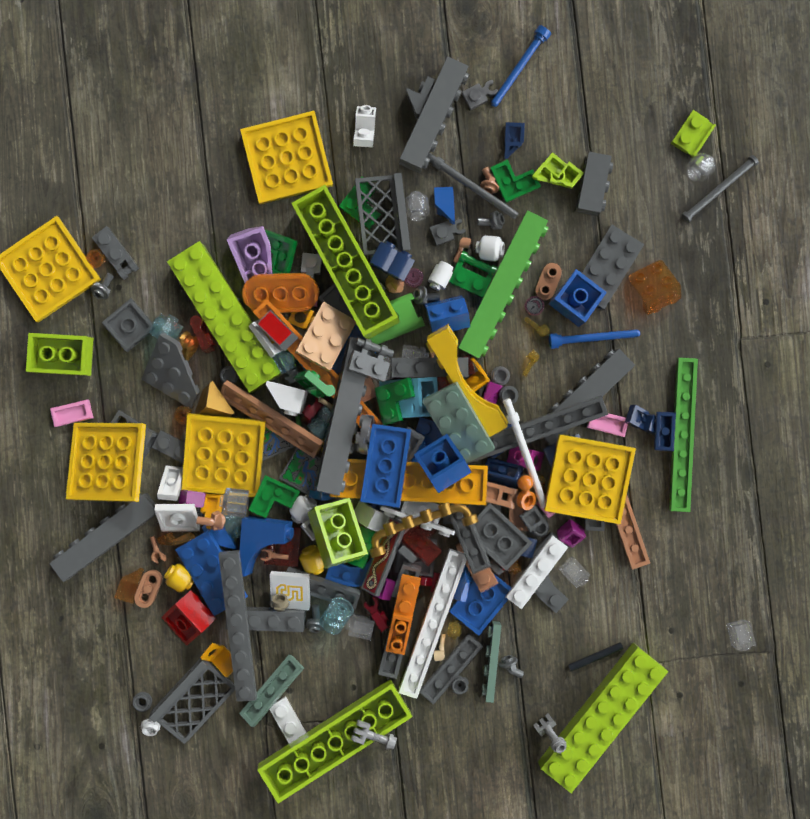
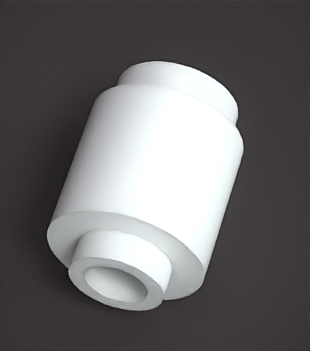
M444 261L436 264L428 279L429 286L437 291H440V289L444 290L453 274V267Z

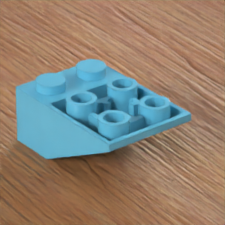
M437 377L412 378L415 397L399 402L402 418L431 417L422 400L438 391ZM399 380L379 381V387Z

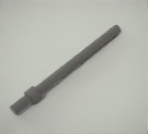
M429 153L428 158H430V163L433 164L434 168L437 170L441 169L514 220L519 214L517 211L447 165L445 160L439 156L435 157Z

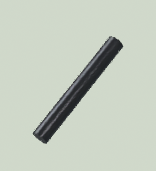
M619 642L568 664L571 672L623 650V645Z

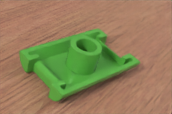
M412 293L390 301L400 323L369 340L378 345L425 326L422 316L417 317L411 303L414 301Z

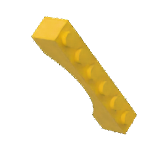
M449 324L428 335L426 345L429 351L436 354L438 358L436 361L441 369L446 370L448 374L446 377L449 383L458 382L489 437L507 428L508 421L499 406L477 395L464 380L457 360L458 339Z

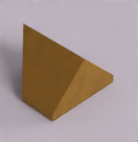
M212 381L202 390L194 414L230 417L234 414V411Z

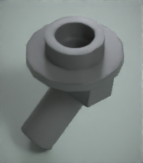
M496 210L490 213V218H477L476 223L480 226H491L493 230H500L505 220L503 214Z
M107 273L101 284L96 282L92 285L91 291L94 297L97 299H107L111 290L108 289V286L114 278L112 274Z
M419 286L413 292L414 302L418 305L427 304V301H439L440 293H427V288Z
M318 604L312 605V619H307L305 625L312 633H319L324 630V620L320 619Z
M512 655L502 657L499 662L500 667L518 678H522L524 675L522 670L516 668V663L518 662L516 657Z

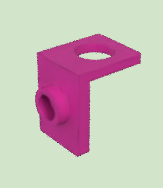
M519 446L510 449L507 462L526 468ZM528 449L533 464L535 457L538 456V462L534 467L536 471H540L544 453Z

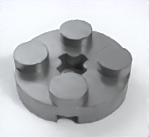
M372 415L360 416L359 426H361V431L356 434L357 452L368 455L372 429L370 426L374 424V416Z

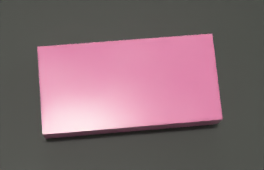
M89 400L50 408L54 427L93 418Z
M608 413L606 416L589 421L586 428L625 437L628 424L625 423V417Z

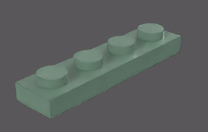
M492 621V626H488L487 638H490V646L486 645L485 657H488V665H484L483 675L486 676V684H482V696L485 697L486 702L494 703L501 623L497 621Z
M288 655L258 690L257 699L249 701L239 714L251 727H255L302 672L304 667L292 655Z

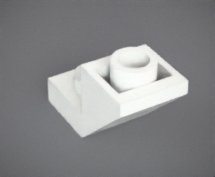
M368 105L357 106L354 146L373 147L376 118L375 107Z

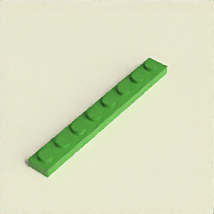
M677 358L674 403L676 423L671 463L669 511L690 512L698 366V359Z

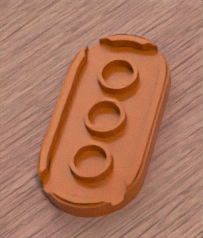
M304 273L254 275L246 281L242 289L243 301L253 311L268 299L280 313L305 312L315 305L319 297V287L316 281Z

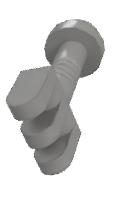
M547 713L545 715L548 720L547 722L541 718L539 721L542 726L540 727L537 723L533 726L541 736L545 733L552 741L551 748L554 752L562 753L566 750V741L555 734L552 728L556 723Z
M357 720L356 725L363 727V729L354 728L353 732L359 734L360 737L352 735V741L364 745L367 738L385 744V749L387 750L394 749L397 738L393 734L389 733L388 737L369 731V723Z

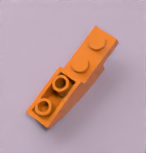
M401 575L385 650L387 652L405 655L421 581L419 577Z

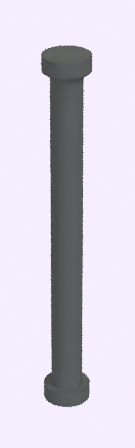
M754 155L749 156L748 161L689 211L683 212L681 214L682 218L688 223L692 221V217L752 166L758 165V159Z

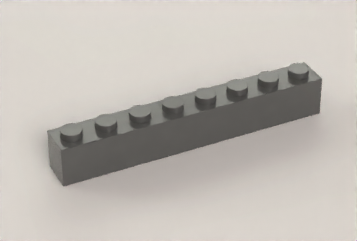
M354 337L347 339L313 490L340 496V492L343 493L345 488L343 478L344 474L348 473L350 462L347 460L354 448L352 437L356 435L358 430L356 419L361 414L362 405L360 401L361 397L365 396L367 388L364 386V383L368 377L346 370L352 351L360 352L361 350L360 346L355 345L357 338ZM368 350L367 355L373 357L374 351Z

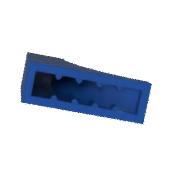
M251 515L242 518L240 558L243 577L253 573L255 561L261 550L268 545L285 544L291 541L294 535L291 521Z

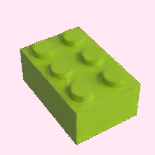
M28 333L26 372L91 376L93 338L88 336Z
M350 498L316 506L307 513L325 569L360 559L368 554Z

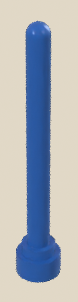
M539 25L535 30L533 42L491 101L493 107L498 106L540 43L547 41L551 36V32L546 27Z
M626 330L561 336L553 333L549 334L548 341L550 349H556L562 346V344L639 337L640 331Z

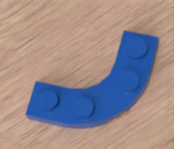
M373 558L367 562L364 570L344 563L329 567L325 579L346 586H362Z

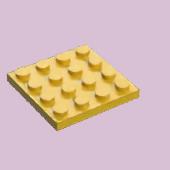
M315 111L240 129L260 205L312 192L323 185H326L327 188L333 186Z
M55 216L0 254V270L31 316L38 323L92 287L96 282L101 281V278L58 216Z
M188 413L182 490L255 497L261 483L266 421Z
M74 423L66 499L139 502L146 424Z
M558 434L544 511L621 524L636 448Z

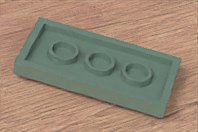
M458 382L423 398L422 402L442 436L448 434L466 463L495 450L493 442Z

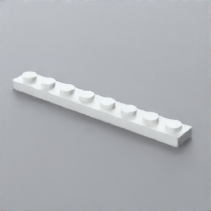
M450 548L448 550L400 684V694L416 699L418 697L467 561L465 554Z

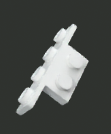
M404 501L401 511L384 505L381 506L380 510L384 511V515L395 518V515L402 518L412 515L413 518L420 516L419 512L429 508L431 512L439 510L438 505L440 504ZM440 518L420 525L421 528L429 531L432 528L439 530L438 534L450 537V534L455 535V530L438 524Z

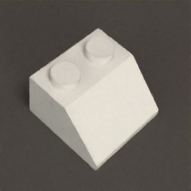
M270 381L266 382V386L279 408L285 410L284 414L298 416V413L302 414L308 391Z

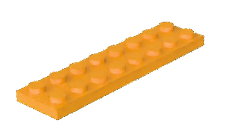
M348 459L347 461L350 462L348 473H345L343 481H345L343 493L340 492V496L330 494V497L361 499L367 460ZM407 462L401 501L486 505L488 466L468 465L471 470L470 474L438 493L419 462Z

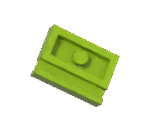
M693 110L671 144L694 158L716 124H712L707 118Z

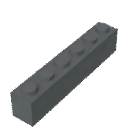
M447 57L400 157L399 165L419 174L422 169L426 170L430 162V158H428L430 151L434 153L438 144L436 138L438 134L442 136L446 125L443 123L446 118L450 119L454 110L451 106L454 101H458L462 92L459 89L462 84H466L470 74L467 73L468 65Z
M611 349L604 356L605 360L601 364L598 362L590 369L592 373L587 378L583 376L577 381L576 384L578 386L573 391L569 389L562 396L564 400L558 404L556 402L549 408L550 413L600 395L603 397L635 364L620 349L615 351ZM568 429L543 437V439L549 445H553L558 439V434L563 435Z
M140 493L139 502L120 506L115 510L117 514L113 517L107 516L99 522L101 526L96 529L94 527L84 533L86 537L82 540L76 539L68 545L70 549L66 552L63 550L53 556L55 560L49 564L63 582L69 580L156 515L154 510L155 502L148 493L142 495Z

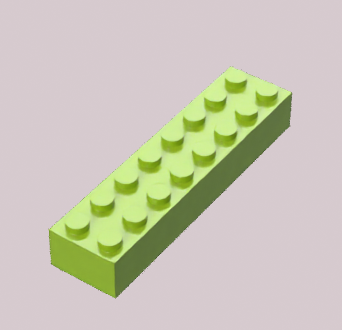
M326 185L292 202L291 204L364 338L370 339L400 323L395 310Z
M199 241L167 261L249 393H254L265 386L267 381L271 382L284 374L275 357L271 358L249 328V325L253 323L238 301L235 293L204 244Z
M632 643L558 736L565 739L566 750L562 753H557L550 746L538 761L541 770L572 793L668 671L635 643Z
M390 679L258 764L257 770L277 803H280L375 742L366 738L363 745L351 740L352 735L360 737L359 734L353 732L354 728L363 729V727L356 725L357 720L369 723V731L384 736L412 718V714Z

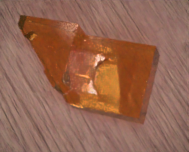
M193 531L175 538L173 533L170 532L157 538V541L162 545H178L194 539L195 536Z
M139 568L137 571L122 577L114 598L134 604V597L144 569Z

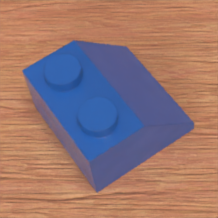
M576 269L557 291L549 305L579 327L587 321L607 292Z
M462 295L424 304L432 333L449 324L452 331L470 327L469 312Z
M448 434L414 454L438 493L471 473L468 464Z

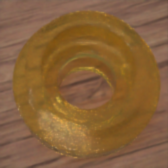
M459 621L449 622L447 635L452 637V640H456L457 636L460 637L462 625H459Z

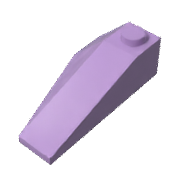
M263 226L248 228L231 234L228 237L227 242L244 283L254 275L272 274L271 246Z

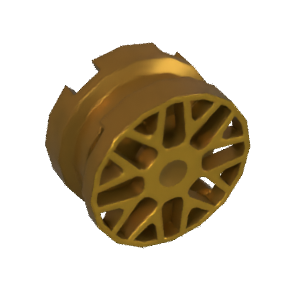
M186 331L180 336L179 342L183 348L181 352L184 359L189 361L200 344V338L193 337L190 332Z

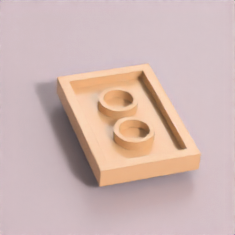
M323 302L295 353L329 372L354 328L355 320Z

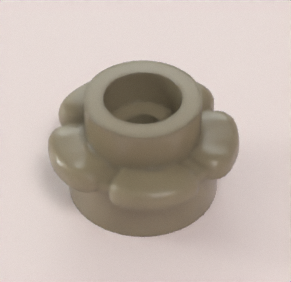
M275 594L272 597L270 606L274 607L276 611H283L289 606V600L285 594Z

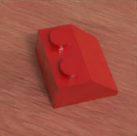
M189 591L161 617L186 646L216 620L211 610L192 591Z

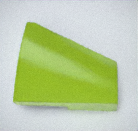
M552 152L532 175V178L572 189L584 173L570 161L566 164Z

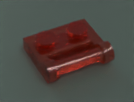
M196 315L191 317L190 324L202 351L208 354L215 351L213 347L216 345L212 335L207 333L206 329L208 326L204 320Z
M292 527L294 528V535L291 541L280 544L279 554L289 555L288 560L272 558L271 560L264 561V564L298 567L302 528ZM275 544L268 545L267 549H271L274 553Z

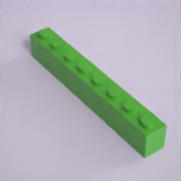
M527 210L458 350L476 359H479L480 356H485L489 348L486 344L489 339L493 340L497 332L495 326L497 322H502L506 314L503 310L506 305L510 306L514 298L512 292L514 288H519L523 280L520 276L523 270L527 272L532 262L529 258L531 254H536L540 246L537 242L540 236L544 238L549 228L546 226L548 220Z

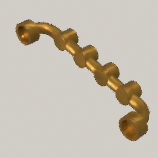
M449 502L438 505L439 510L431 512L429 508L419 512V517L413 518L412 515L401 518L402 523L396 525L394 521L383 524L384 529L377 531L372 537V549L369 550L370 555L374 558L386 553L384 545H379L382 537L413 528L455 512L463 513L464 517L461 520L465 527L477 523V515L472 514L465 505L454 504L450 506Z

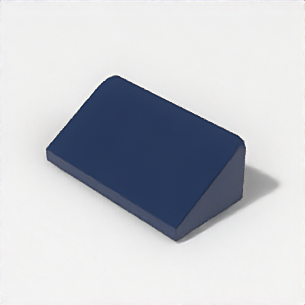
M656 412L654 450L674 451L676 413Z
M492 458L487 459L485 466H488L487 482L519 489L518 479L523 474L524 466Z

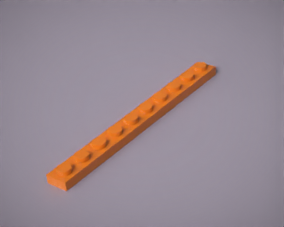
M266 299L253 313L261 319L271 310L298 337L288 348L290 353L306 370L315 371L320 376V380L326 385H333L336 392L339 379L337 373L332 368L328 372L295 353L303 337L272 303ZM361 400L362 411L360 416L372 415L374 416V424L383 425ZM357 416V419H356V423L358 424V426H359L360 416Z

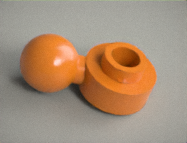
M523 475L518 479V487L522 491L516 499L517 506L524 510L532 509L536 503V495L530 491L533 486V480L527 475Z

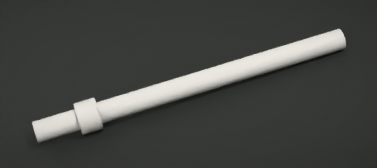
M505 399L503 403L508 414L506 415L508 423L513 428L527 471L533 480V488L540 507L544 508L546 498L518 422L520 420L518 413L515 412L511 399Z

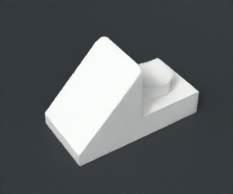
M165 467L157 493L158 499L178 500L180 490H182L183 467Z

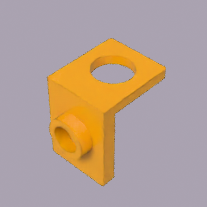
M312 310L303 312L306 316L305 321L298 323L295 321V314L297 312H292L288 322L304 330L309 328L316 315Z
M472 357L470 359L478 371L465 381L475 392L488 383L490 379L482 366Z
M212 643L200 657L202 660L212 662L227 678L233 672L231 653L223 645ZM216 649L212 655L208 656L212 650Z

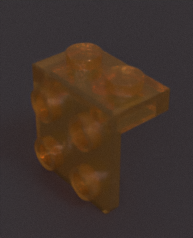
M658 260L629 275V281L643 299V310L647 315L658 312L663 307L674 304L681 299V285L662 260Z

